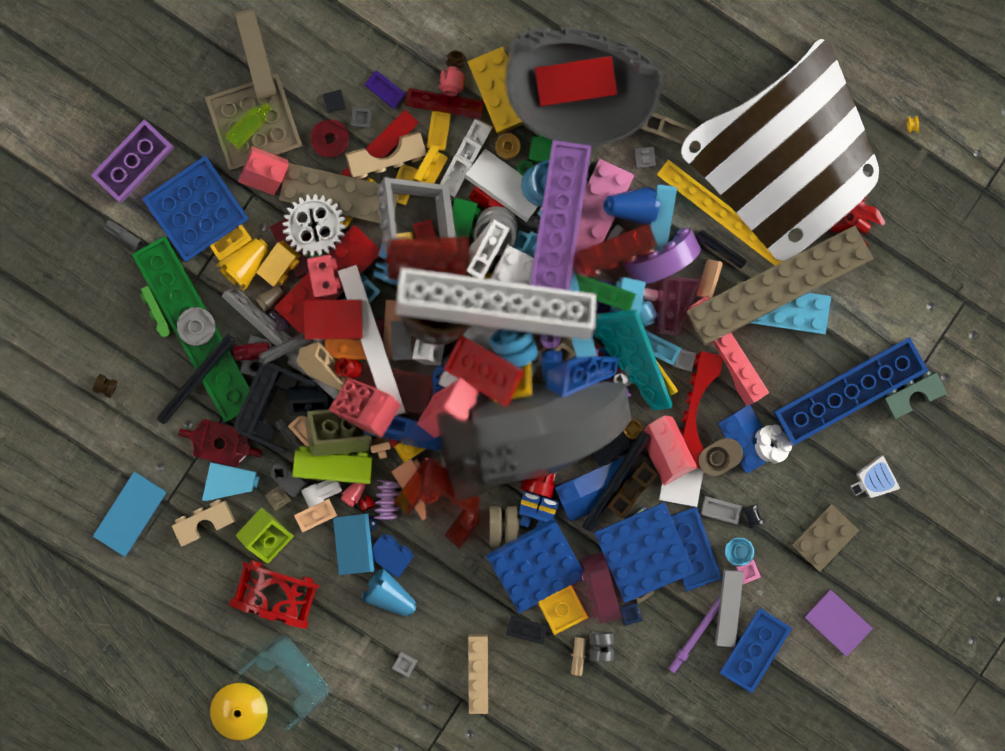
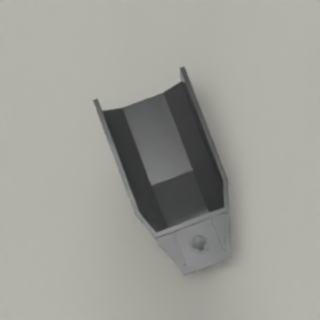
M601 381V383L593 384L568 396L561 397L546 387L547 382L532 384V396L511 399L508 406L494 402L492 398L485 394H477V401L471 410L486 486L554 474L607 445L627 427L632 419L626 385Z

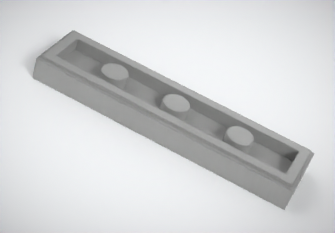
M723 570L715 639L716 646L735 647L743 571Z

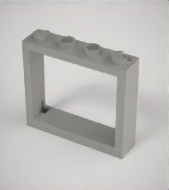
M384 177L380 185H378V192L376 194L379 196L378 211L381 213L380 228L383 230L382 243H384L385 254L451 261L457 253L449 185ZM392 193L435 198L441 245L397 240Z

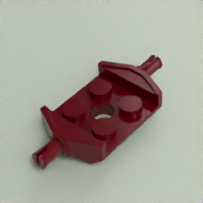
M203 419L194 431L180 428L179 432L182 433H178V436L191 440L193 456L232 467H238L244 458L249 455L261 458L263 450L251 448L249 438L239 434L235 427ZM217 438H222L225 441V446L222 449L215 447L214 442Z

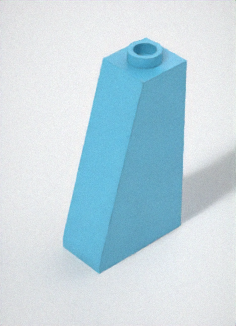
M659 184L655 187L657 192L655 199L659 201V213L656 221H652V225L649 226L645 255L653 250L658 251L668 243L677 187Z

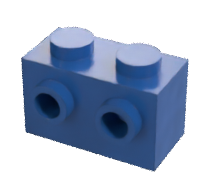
M385 533L381 535L372 547L373 560L397 578L404 572L415 556L408 547L401 546L393 536L386 535Z

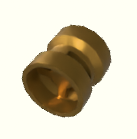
M631 419L623 432L628 438H637L642 431V425L639 421Z

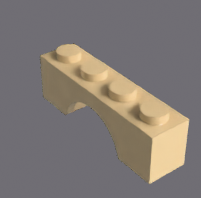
M418 131L400 136L396 150L384 158L373 157L364 148L345 153L351 176L357 177V179L367 177L369 172H384L386 167L392 165L394 168L403 166L405 161H420L423 159L422 156L427 155L421 133Z
M468 634L469 714H488V634Z

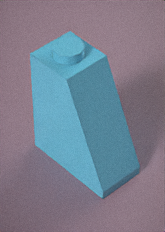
M210 462L202 500L208 501L251 492L254 487L257 488L259 476H256V471Z

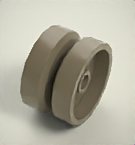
M490 506V548H500L502 536H505V544L519 536L517 506H507L505 508V518H502L500 506Z

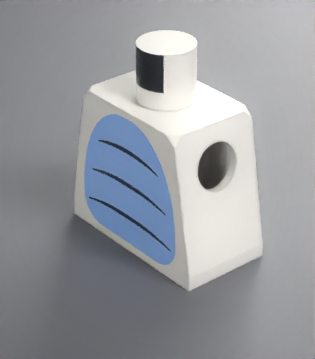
M882 455L858 471L856 475L859 482L850 486L855 496L866 492L869 498L900 489Z

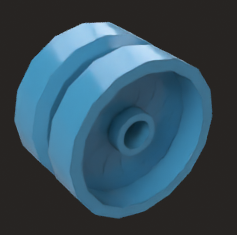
M550 160L542 161L525 171L521 180L523 195L535 206L543 207Z
M502 328L496 331L489 339L492 351L516 367L530 363L538 354L535 342L532 341L531 332Z

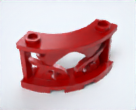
M251 560L250 563L243 562L242 566L244 567L234 599H230L229 606L247 613L258 614L259 617L277 620L286 625L307 629L309 623L307 617L316 588H319L318 584L313 583L314 579L306 576L300 579L261 567L262 563ZM252 571L259 574L258 579L252 577V581L256 585L255 587L248 584ZM264 574L271 575L274 577L265 580ZM285 580L294 582L291 588ZM278 583L285 591L288 600L278 602L272 610H269L267 598L260 590ZM299 586L307 587L304 600L302 601L295 598L303 594V592L299 593L297 591ZM248 588L250 591L244 598L246 589ZM256 594L263 600L261 605L255 603V600L259 599L255 596ZM290 604V607L286 606V612L280 611L281 605ZM297 604H302L301 611L298 617Z

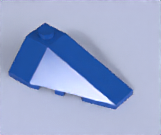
M577 357L549 370L546 387L561 397L568 396L616 375L619 358Z
M624 457L555 486L569 521L582 517L592 510ZM629 470L622 483L632 474L631 470Z

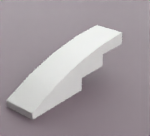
M475 118L440 183L441 185H449L450 195L453 197L456 196L465 179L464 176L472 167L492 129L491 125L478 118Z

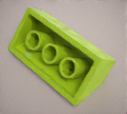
M299 446V448H295L293 477L370 484L372 455H368L367 451L357 452V454L343 453L311 456L310 446Z

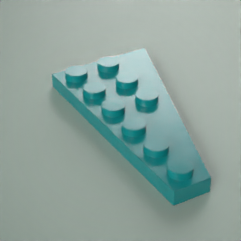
M638 310L595 314L593 335L605 345L604 349L611 357L619 358V368L624 370L628 374L630 382L632 384L635 383L641 391L640 395L653 411L671 409L673 404Z

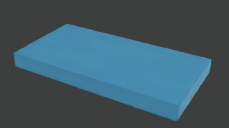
M134 472L93 537L126 557L167 492L137 472Z

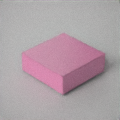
M754 559L745 566H735L737 570L744 572L743 584L761 577Z

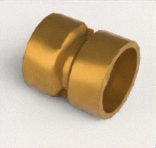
M511 133L501 135L495 145L497 155L504 160L514 159L520 151L519 139Z

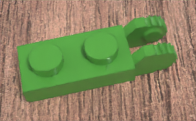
M149 286L142 288L140 296L144 304L148 303L151 309L149 311L153 322L157 321L158 323L157 332L162 337L169 336L171 333L169 323Z

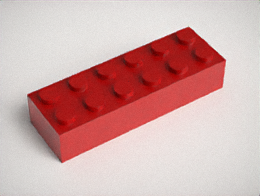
M355 225L340 239L341 244L336 243V249L332 248L329 254H326L331 255L332 259L336 258L338 270H334L335 278L339 277L341 289H338V294L315 298L309 271L274 307L300 334L305 332L304 300H337L345 292L338 271L357 265L361 276L379 257L380 249Z

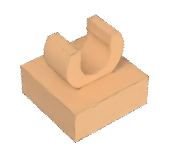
M381 437L371 439V452H378L379 459L387 458L386 450L391 449L389 439Z

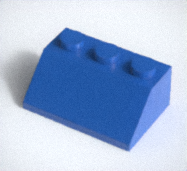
M750 405L741 408L716 423L724 438H732L741 445L743 457L739 464L744 473L747 474L766 463L759 457L755 449V444L757 443L755 435L763 427Z

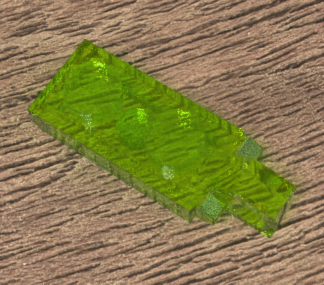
M265 102L260 108L257 106L253 109L251 108L227 132L225 137L239 150L262 127L268 119L266 114L272 107Z

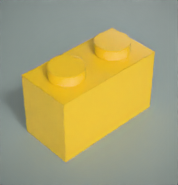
M285 241L278 242L256 273L273 287L283 285L289 277L287 275L288 272L294 270L300 261L298 259L301 254Z

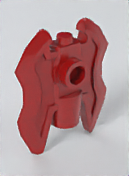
M861 200L830 229L831 232L841 233L856 226L859 232L866 234L871 228V224L866 219L880 225H884L885 221L876 207L868 206Z

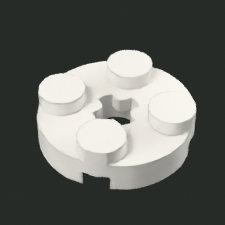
M779 425L765 426L759 429L755 435V438H757V443L755 444L756 452L765 462L769 461L772 464H777L785 460L792 449L790 441H788L787 436Z

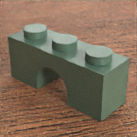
M928 371L920 375V380L916 382L911 380L903 385L904 388L898 391L895 389L886 394L887 396L883 400L893 419L913 411L909 399L914 392L922 393L927 402L947 394L937 373L933 372L931 374Z

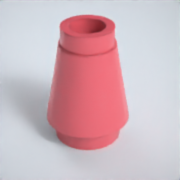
M353 482L341 493L342 497L340 499L353 507L355 504H358L366 484Z

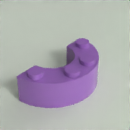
M683 228L679 230L677 235L673 236L674 239L666 243L658 251L653 250L647 255L634 254L629 256L623 265L630 279L643 281L648 284L666 278L690 264L701 252L692 229Z

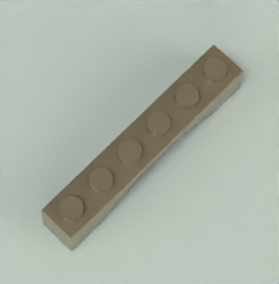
M653 113L649 120L641 127L640 131L683 145L686 138L695 128ZM694 140L689 145V148L699 151L701 144Z

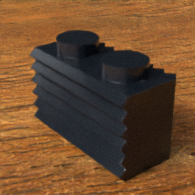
M622 431L607 445L591 454L599 466H606L616 456L627 454L632 445Z

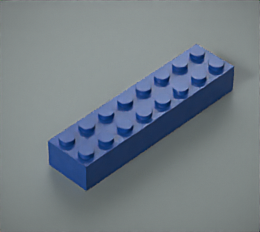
M906 337L779 407L773 413L791 445L794 446L928 372V369L911 338Z

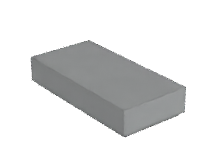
M705 496L700 515L738 525L742 506Z

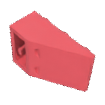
M348 378L329 411L366 432L382 438L401 404L389 393Z

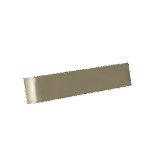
M254 7L237 11L235 16L257 98L261 100L276 96L277 92Z

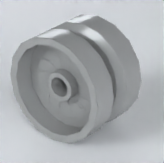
M495 206L485 209L478 216L474 231V241L493 219L507 226L510 229L495 255L499 256L503 254L507 245L514 246L518 231V221L515 215L508 209Z

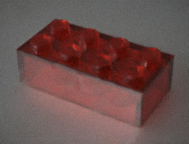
M646 224L576 252L574 257L581 274L592 277L600 273L599 269L605 267V270H609L619 266L617 263L623 260V263L636 259V254L641 253L642 256L654 252L653 247L658 245L650 225Z
M468 237L391 238L386 255L388 279L399 280L401 268L465 277L471 258Z
M360 362L362 370L360 375L354 380L377 389L369 364ZM391 368L405 411L423 414L429 402L433 383L432 376Z

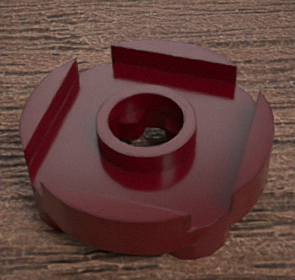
M333 119L324 120L313 128L311 144L320 156L336 158L346 151L349 145V133L341 122ZM334 134L335 142L327 144L325 136Z

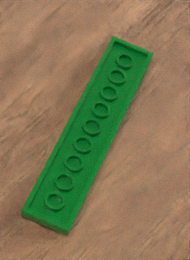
M164 236L133 253L132 256L195 370H197L223 338L216 325L213 337L203 345L193 346L185 343L180 338L177 332L179 316L189 308L199 307L207 309L169 240ZM229 349L202 380L224 422L238 416L250 389Z

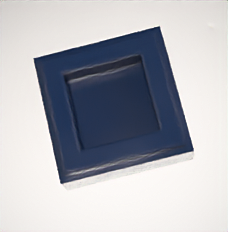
M637 602L619 607L624 626L643 621Z

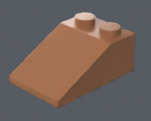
M411 458L391 472L422 520L427 517L421 472L423 467L417 459L413 460Z

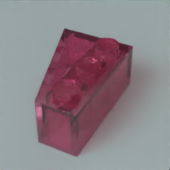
M668 276L659 280L656 307L657 318L655 319L654 334L679 335L687 316L686 312L691 302H693L695 292L702 279Z
M603 552L581 558L584 573H581L584 584L588 583L589 590H586L589 601L593 600L594 606L591 607L593 617H598L600 624L622 618Z

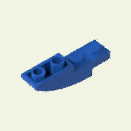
M394 416L382 438L402 441L403 445L440 451L443 434L434 438L417 425V421ZM366 431L364 432L366 435L376 436Z

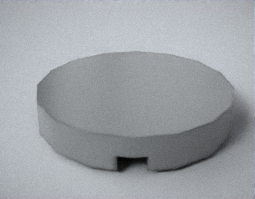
M199 307L185 310L179 316L177 322V332L180 338L185 343L193 346L207 343L213 337L216 330L213 316L207 310Z

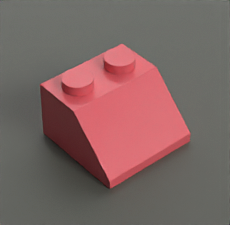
M252 146L238 182L275 195L288 168V160Z

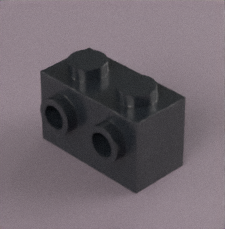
M289 387L290 416H307V411L328 410V393L322 387Z

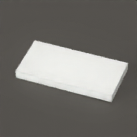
M484 149L464 176L465 179L526 222L538 207L530 203L523 195L521 189L523 176L487 149Z

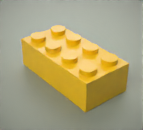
M503 47L467 61L498 135L525 124L514 112L507 96L506 65L508 57Z

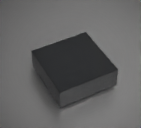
M341 89L323 94L327 113L346 109Z

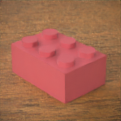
M459 378L432 396L417 425L434 438L440 434L444 435L450 428L454 429L457 424H462L469 416L467 412L475 405L477 401L476 396L479 391L462 378Z

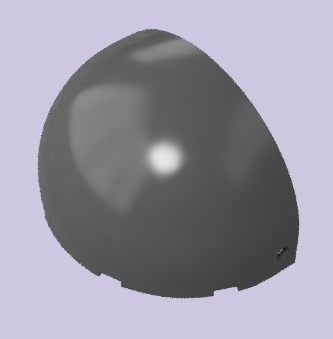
M549 27L525 31L518 35L517 40L512 41L506 65V92L517 116L538 134L555 141L598 146L616 142L633 134L649 120L659 101L663 86L662 74L658 67L652 66V60L646 55L621 41L616 44L607 40L608 36L586 30L560 27L559 31H550ZM612 56L617 95L540 106L535 68Z

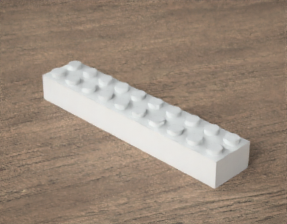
M401 268L395 314L590 340L594 330L596 295Z

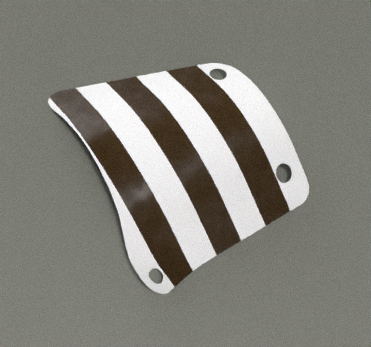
M823 39L816 41L807 54L789 72L763 92L741 106L700 125L686 138L682 147L683 158L718 191L771 254L780 261H786L798 255L844 217L874 188L879 176V167L833 48L828 41ZM694 140L701 144V149L697 153H691L689 150V145ZM865 164H871L874 172L871 177H866L863 173V166ZM794 228H799L803 231V237L798 242H791L788 238L789 232Z

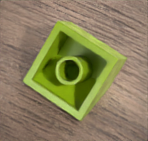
M262 507L235 535L248 550L267 564L294 537L291 532Z

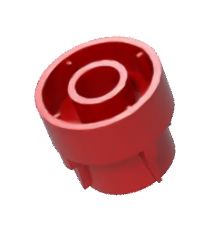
M556 473L525 479L522 481L520 489L552 498Z

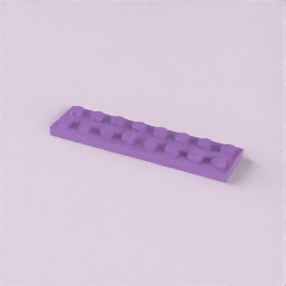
M553 140L530 286L569 291L592 146Z

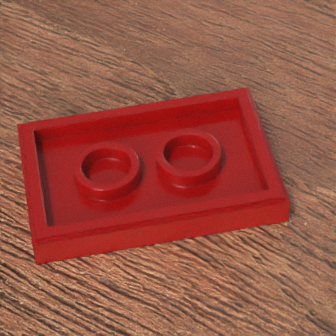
M362 299L304 300L305 339L363 338Z

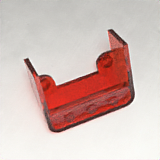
M425 459L394 503L406 514L410 515L420 500L425 503H433L441 494L461 507L463 510L444 535L458 548H461L479 523L480 492L473 485L434 459Z

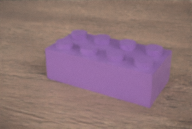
M144 119L91 176L118 202L123 203L175 147Z

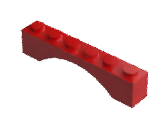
M700 351L699 355H695L694 365L696 366V371L691 374L690 384H692V390L687 393L686 403L689 404L687 411L684 410L682 422H685L683 430L680 429V433L699 469V456L704 449L700 443L696 428L697 407L705 389L720 375L723 362L721 355Z

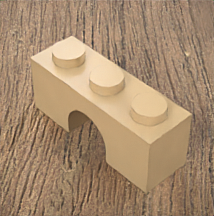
M218 499L210 503V508L203 510V507L193 511V516L186 518L184 515L176 519V524L172 525V528L182 547L201 538L198 532V524L201 520L211 521L215 529L218 530L235 522V519L226 500L221 502Z

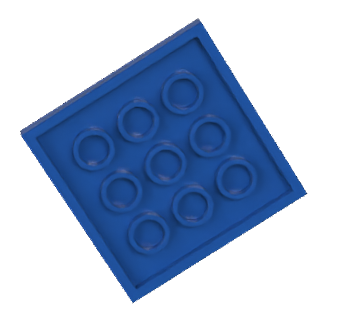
M206 155L142 198L185 262H188L210 247L211 244L216 243L238 228L239 225L249 220Z
M665 502L594 532L625 603L695 573Z
M554 518L486 555L519 614L538 604L539 601L544 600L546 597L586 577Z

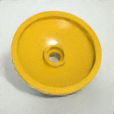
M246 683L226 685L214 696L210 707V716L214 727L221 735L232 740H246L255 736L263 728L268 715L267 703L262 693L254 686ZM234 711H241V716H235Z

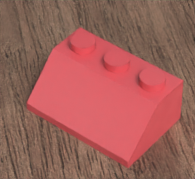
M664 415L650 423L643 430L650 436L645 447L664 486L697 468L673 417Z

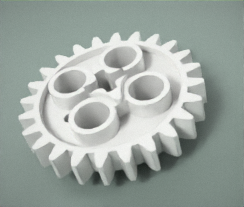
M314 194L313 199L306 195V201H303L300 197V204L293 202L295 208L287 209L291 214L284 215L288 222L283 223V226L288 227V229L283 231L284 234H289L286 238L287 242L292 241L290 246L292 248L297 246L296 251L298 253L303 249L304 256L310 252L311 256L314 257L315 252H318L321 257L324 250L329 254V247L336 249L334 243L341 244L338 237L344 236V233L340 231L341 229H346V226L341 224L345 221V218L339 217L343 213L342 210L336 211L338 208L337 203L331 206L332 199L325 202L324 195H322L320 200L316 194ZM310 209L313 210L314 220L318 224L316 231L319 242H316L314 230L310 227L313 225L309 212ZM320 210H325L327 212L326 216L322 219L317 218V213ZM302 214L308 216L307 221L304 223L298 222V218ZM323 229H330L328 237L321 236ZM305 233H311L312 237L309 241H302V236Z

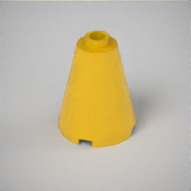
M255 238L219 261L216 266L222 267L220 272L233 285L238 283L241 285L239 289L245 291L269 253L267 249L269 246L263 239L257 240Z

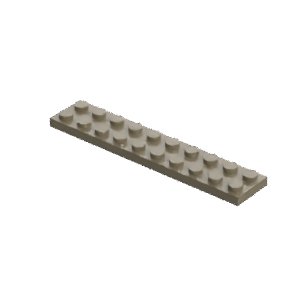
M853 226L687 310L686 313L704 346L865 265L874 258L856 226Z

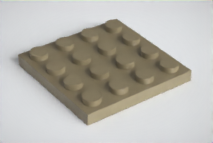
M278 73L272 75L277 92L276 96L258 100L254 84L250 82L205 97L229 171L245 165L252 146L274 155L303 147Z

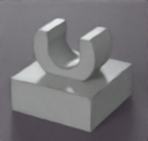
M654 147L634 149L636 168L656 166Z

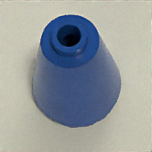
M644 187L608 196L604 200L603 208L610 216L650 226L652 225L651 222H655L658 217L659 201L655 199L657 192L653 188Z

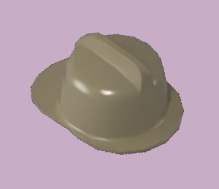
M732 438L721 439L701 452L699 456L700 468L710 476L721 475L740 463L743 457L742 447Z

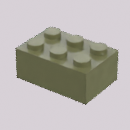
M329 410L307 411L305 427L311 456L369 450L371 435L364 434L365 430Z

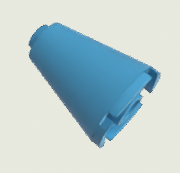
M385 569L378 570L367 584L369 585L368 592L364 590L361 597L362 601L403 617L411 616L416 609V601Z

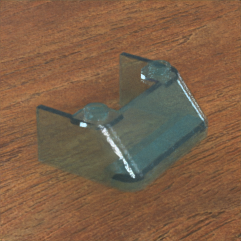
M287 636L278 637L238 671L241 675L254 663L265 671L271 670L278 665L301 693L294 702V710L298 715L285 726L284 729L286 731L316 708L328 696L330 691L326 681Z

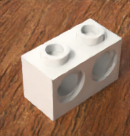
M416 339L412 359L424 365L441 366L445 344L431 345Z

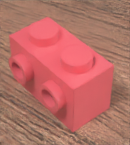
M331 255L307 259L314 297L338 294V289H341L339 277L335 278L334 270H338L336 258L332 259Z

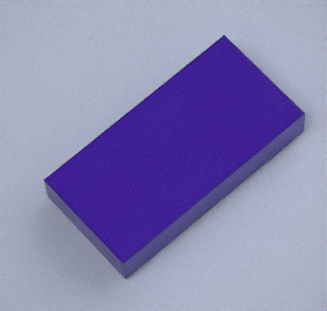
M377 70L364 84L392 109H395L406 96L404 92Z

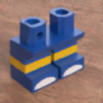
M524 490L518 514H520L519 525L528 527L530 519L534 518L538 519L536 525L538 527L553 519L559 501L542 496L538 511L536 512L541 495Z

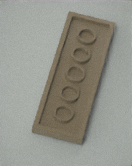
M288 163L279 201L300 204V197L303 201H306V195L313 199L314 194H316L320 200L322 195H324L325 202L332 199L331 206L336 203L338 204L336 211L342 210L343 213L341 215L380 224L381 213L378 211L379 196L376 194L379 183ZM392 193L394 214L399 193Z

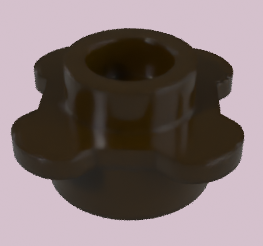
M454 50L447 54L448 60H446V65L458 68L464 67L463 62L466 60V57L462 52Z

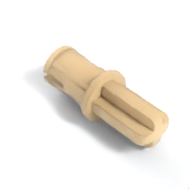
M575 637L573 654H571L573 656L572 675H582L584 658H586V638Z

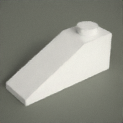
M493 219L469 247L459 266L472 276L483 279L510 228Z

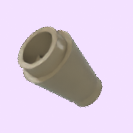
M277 285L258 295L255 301L263 312L270 311L285 294Z

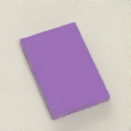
M831 589L804 616L845 656H848L873 629Z

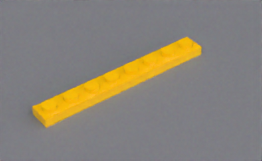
M669 159L657 173L659 178L668 185L677 187V192L772 265L776 266L784 262L776 259L730 206Z

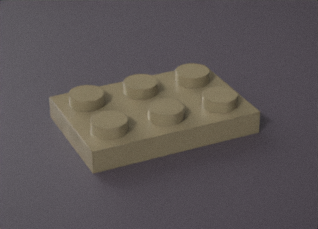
M830 504L795 540L792 546L820 572L859 530Z

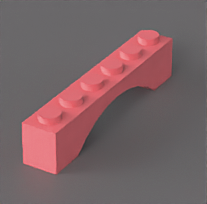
M705 296L685 309L686 312L709 300V297ZM732 333L712 342L725 361L736 390L746 406L755 403L769 393Z

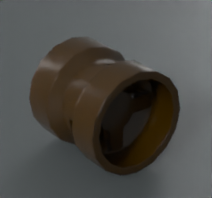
M99 374L95 381L93 392H101L106 397L112 398L118 381L114 379L109 380L105 375Z

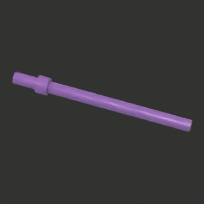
M720 596L682 650L679 649L676 653L677 657L668 668L675 673L680 664L686 661L689 656L688 653L719 611Z

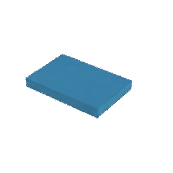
M368 514L333 518L339 575L373 572L374 565Z

